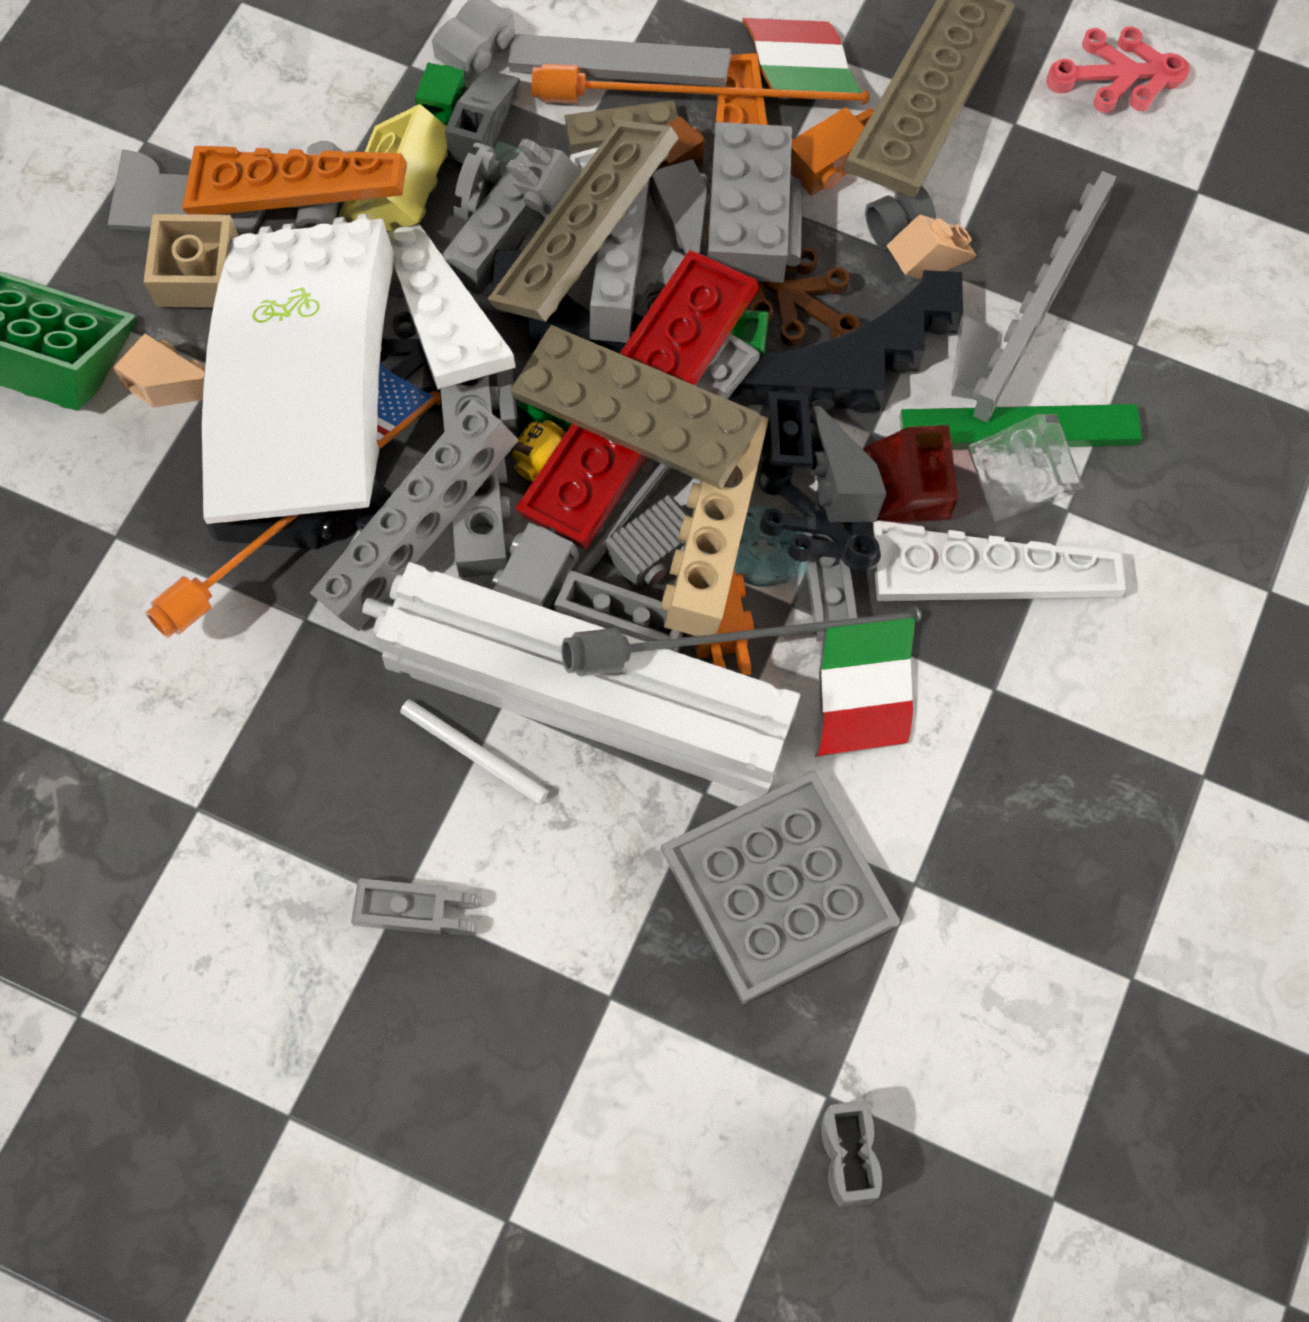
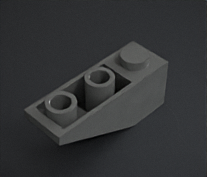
M485 69L457 102L446 127L445 136L449 160L463 164L468 153L476 155L477 151L473 147L476 142L494 147L520 85V78Z
M812 406L810 429L813 465L809 469L811 475L816 476L818 500L820 505L825 507L829 522H876L886 497V491L877 464L821 406Z

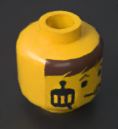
M544 420L543 423H530L519 436V441L511 449V454L517 463L514 466L515 470L523 478L533 482L566 432L557 424L548 420Z

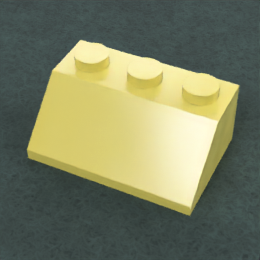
M421 104L376 125L365 152L402 153L407 162L403 195L344 201L339 216L351 222L355 221L358 215L368 214L370 220L383 218L386 230L388 231L417 225L426 213L424 206L429 194L437 184L438 178L436 175L440 165L448 156L445 136L447 126Z

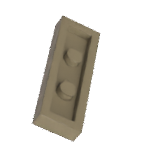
M674 100L566 114L565 127L570 153L575 154L600 147L619 120L668 125L678 118Z

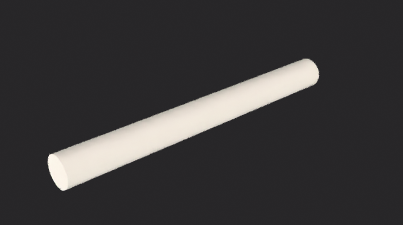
M408 699L400 710L402 715L538 805L545 800L549 792L547 789L411 699Z

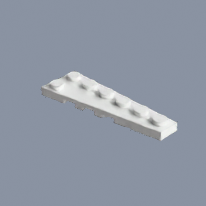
M420 224L400 227L395 231L388 232L395 254L393 268L437 388L440 389L516 368L512 351Z
M886 521L873 522L871 527L872 536L878 541L881 552L880 561L874 568L877 601L1123 597L1126 592L1122 554L1118 552L1065 545L1054 546L1050 543L1030 541L1028 544L1004 541L1005 537L989 535L988 539L965 536V532L949 530L948 533L925 531L923 526Z

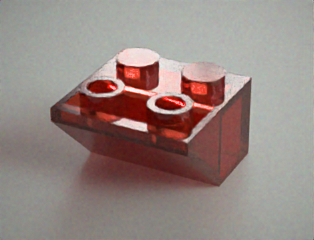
M949 425L907 427L863 448L877 464L886 491V497L876 521L914 522L951 519L959 497Z

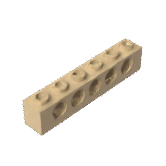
M761 416L762 422L722 490L700 481V484L694 482L692 484L686 507L694 508L692 517L684 516L678 540L685 542L683 551L676 549L669 574L677 576L675 585L667 584L660 608L668 611L664 625L665 628L694 636L712 635L718 631L726 605L769 418ZM692 585H697L702 589L695 588Z

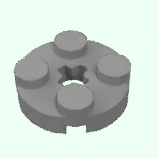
M478 142L473 145L477 151L476 155L468 153L465 158L455 191V196L461 197L462 201L461 208L454 206V216L465 221L470 219L484 201L490 183H496L501 169V161L495 160L493 147Z

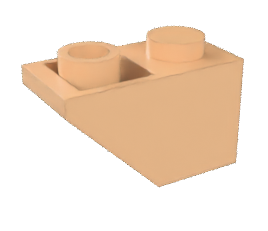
M921 214L886 245L904 274L918 279L922 278L923 270L948 271L971 261L977 256L969 244L972 241L971 237L962 226L958 224L954 226L945 223L940 218L933 219Z
M144 333L113 367L123 388L152 407L203 400L205 367L194 359L187 361L179 355L178 351L170 343L163 339L158 342Z

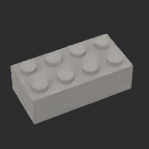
M715 122L707 257L757 281L784 283L788 253L792 126Z

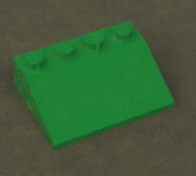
M0 271V386L21 392L29 397H36L57 404L62 408L78 411L99 391L137 322V315Z

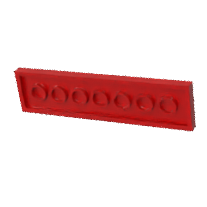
M689 250L619 354L695 386L758 291L757 280ZM572 424L515 509L524 518L586 550L647 457Z

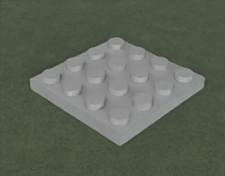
M815 770L661 845V851L742 1005L898 926L901 922Z

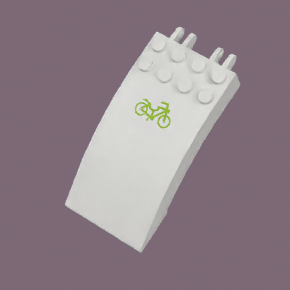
M368 214L358 215L355 221L347 223L346 218L338 217L334 218L333 225L319 224L310 228L296 229L295 225L291 223L283 224V229L273 232L272 228L267 226L260 227L258 234L255 235L246 233L238 237H232L212 311L204 375L202 464L203 516L206 524L369 507L379 454L377 418L382 332L395 261V254L383 218L370 220Z

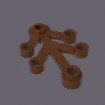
M809 247L801 248V259L807 258L812 262L803 263L801 261L797 266L786 264L785 273L798 271L801 274H810L814 272L818 262L817 252ZM841 267L830 269L827 272V276L792 280L784 279V283L757 281L759 289L750 301V311L764 310L768 312L769 324L772 320L773 305L765 299L764 286L776 293L782 322L780 338L785 345L791 347L800 345L805 333L803 323L797 319L795 306L830 328V340L862 326L856 316L849 313L839 315L808 295L823 292L833 294L844 293L848 288L850 276ZM834 278H839V279H841L843 282H842V283H834V282L832 281V279H834ZM841 326H848L852 329L845 330ZM795 330L799 334L791 336L787 334V331Z

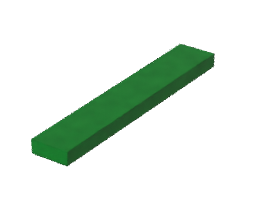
M1137 404L996 407L988 422L973 417L975 408L901 409L899 415L903 451L1136 446L1142 440Z

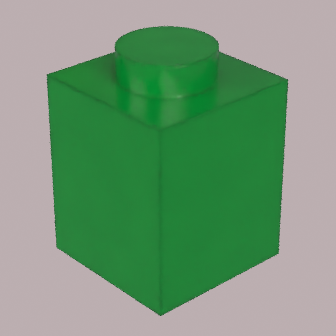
M428 62L415 95L416 105L421 104L447 126L457 102L466 92L464 70L449 65Z

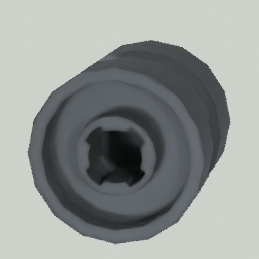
M921 186L916 198L896 192L894 198L889 195L868 203L865 208V218L869 232L875 243L883 250H887L888 247L886 245L919 214L936 219L933 202L923 186Z

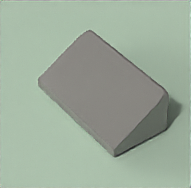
M964 315L958 332L951 396L972 399V394L981 376L988 379L992 372L988 370V366L997 348L998 332Z

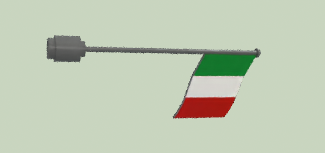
M912 607L909 612L633 644H629L627 637L622 636L617 628L575 632L572 637L563 639L561 654L565 670L568 673H576L581 677L621 672L625 662L629 661L630 653L825 630L819 667L821 727L818 748L815 757L908 743L913 717L911 651L915 623L921 620L922 613L918 608Z

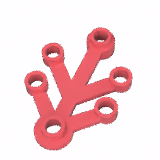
M1128 26L1122 29L1118 39V46L1125 52H1133L1147 63H1136L1106 43L1107 36L1103 30L1090 28L1086 31L1082 41L1083 49L1088 53L1098 55L1110 64L1076 66L1070 59H1059L1050 66L1046 84L1053 92L1064 94L1074 88L1076 81L1116 79L1109 87L1099 88L1093 101L1096 110L1108 113L1115 108L1117 100L1138 78H1152L1147 85L1136 86L1129 100L1133 109L1146 111L1150 108L1154 97L1163 88L1173 89L1182 84L1188 77L1190 67L1182 56L1174 53L1161 54L1141 41L1142 32L1136 27ZM1138 96L1144 97L1146 100H1142ZM1102 98H1107L1110 101H1104Z

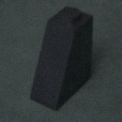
M337 510L300 514L263 545L317 550L322 541L329 539L336 531L339 523ZM284 516L206 525L212 538L218 541L251 544Z

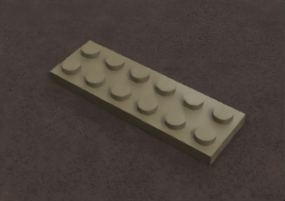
M622 120L616 123L489 296L488 301L495 309L546 322L549 316L557 310L560 301L570 287L580 278L581 272L594 254L601 249L604 240L612 229L623 219L626 210L633 200L646 187L647 181L654 171L667 158L670 149L679 138L671 126Z
M550 325L510 390L513 397L517 400L721 490L762 422L760 413L553 325Z

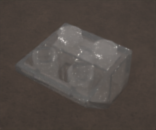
M1035 414L967 446L994 522L1052 504L1084 490L1056 414Z

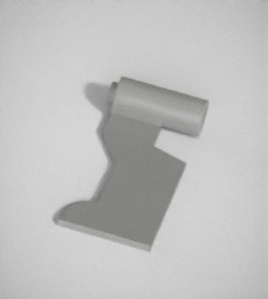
M319 141L311 144L307 148L306 154L319 155L323 150H342L332 142ZM122 149L107 224L109 229L150 231L153 214H186L182 209L188 175L161 174L157 163L147 155ZM338 202L290 207L298 208L295 228H310L319 224L333 225L334 218L337 215ZM268 209L218 215H231L240 236L246 233L253 234Z

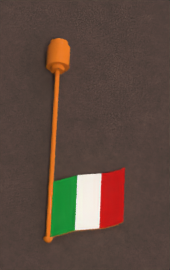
M742 18V23L747 27L754 40L760 70L770 89L586 81V73L579 72V65L543 63L542 67H533L532 71L533 98H541L542 102L577 104L579 96H585L586 89L862 101V105L867 104L870 100L869 92L863 90L862 93L851 74L841 39L829 21Z

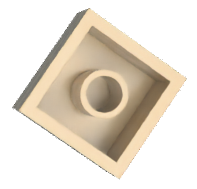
M152 215L144 284L156 307H214L217 287L232 237L239 236L231 215Z

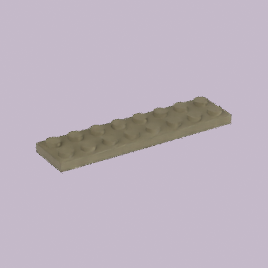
M936 0L847 157L844 171L916 198L1007 26L1015 3L1006 0Z

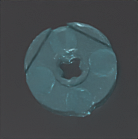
M770 506L748 508L734 566L735 574L742 573L744 582L758 587H770L791 581L802 563L789 556L788 548L791 538L796 534H803V532L784 529L783 533L779 536H769L761 531L760 521L763 512L771 508L778 509ZM759 539H767V544L774 546L775 549L770 550L768 554H761L753 546L758 545Z

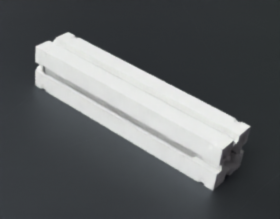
M411 562L408 563L404 574H398L392 584L390 598L395 600L394 605L369 597L364 602L362 613L377 618L373 635L376 637L379 652L383 653L382 659L385 668L400 674L408 673L417 680L739 791L742 789L747 790L751 795L761 797L770 791L793 725L800 698L799 693L787 689L778 690L772 684L668 649L630 653L629 661L625 662L621 672L581 677L576 673H568L562 661L561 647L563 639L572 637L575 632L606 628L437 571L429 572L425 567ZM621 634L622 636H626V637H627V639H628V641H629V644L645 642V641H642V640H639V639H636V638H633V637H630V636Z

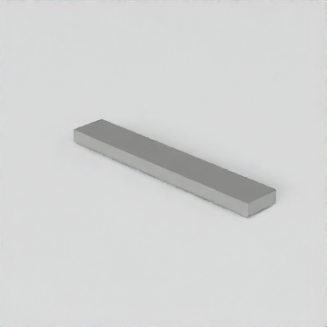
M515 34L508 66L510 72L532 73L533 67H542L543 63L579 65V72L586 73V77L726 87L731 51L727 48Z

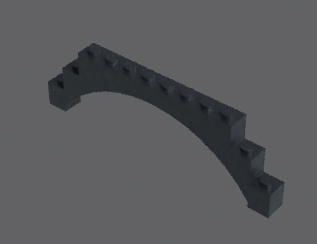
M496 250L493 291L522 251ZM923 270L920 283L904 299L881 316L856 330L812 346L791 351L760 354V359L727 400L744 407L753 404L763 405L768 392L771 391L808 394L809 407L821 406L824 410L832 408L852 409L856 412L880 410L885 392V370H892L896 373L919 371L925 351L924 332H931L937 335L957 333L963 314L962 272ZM565 294L557 310L549 316L546 322L533 318L529 319L530 353H534L550 325L616 353H620L626 345L623 342L590 339V311L575 302L567 294Z

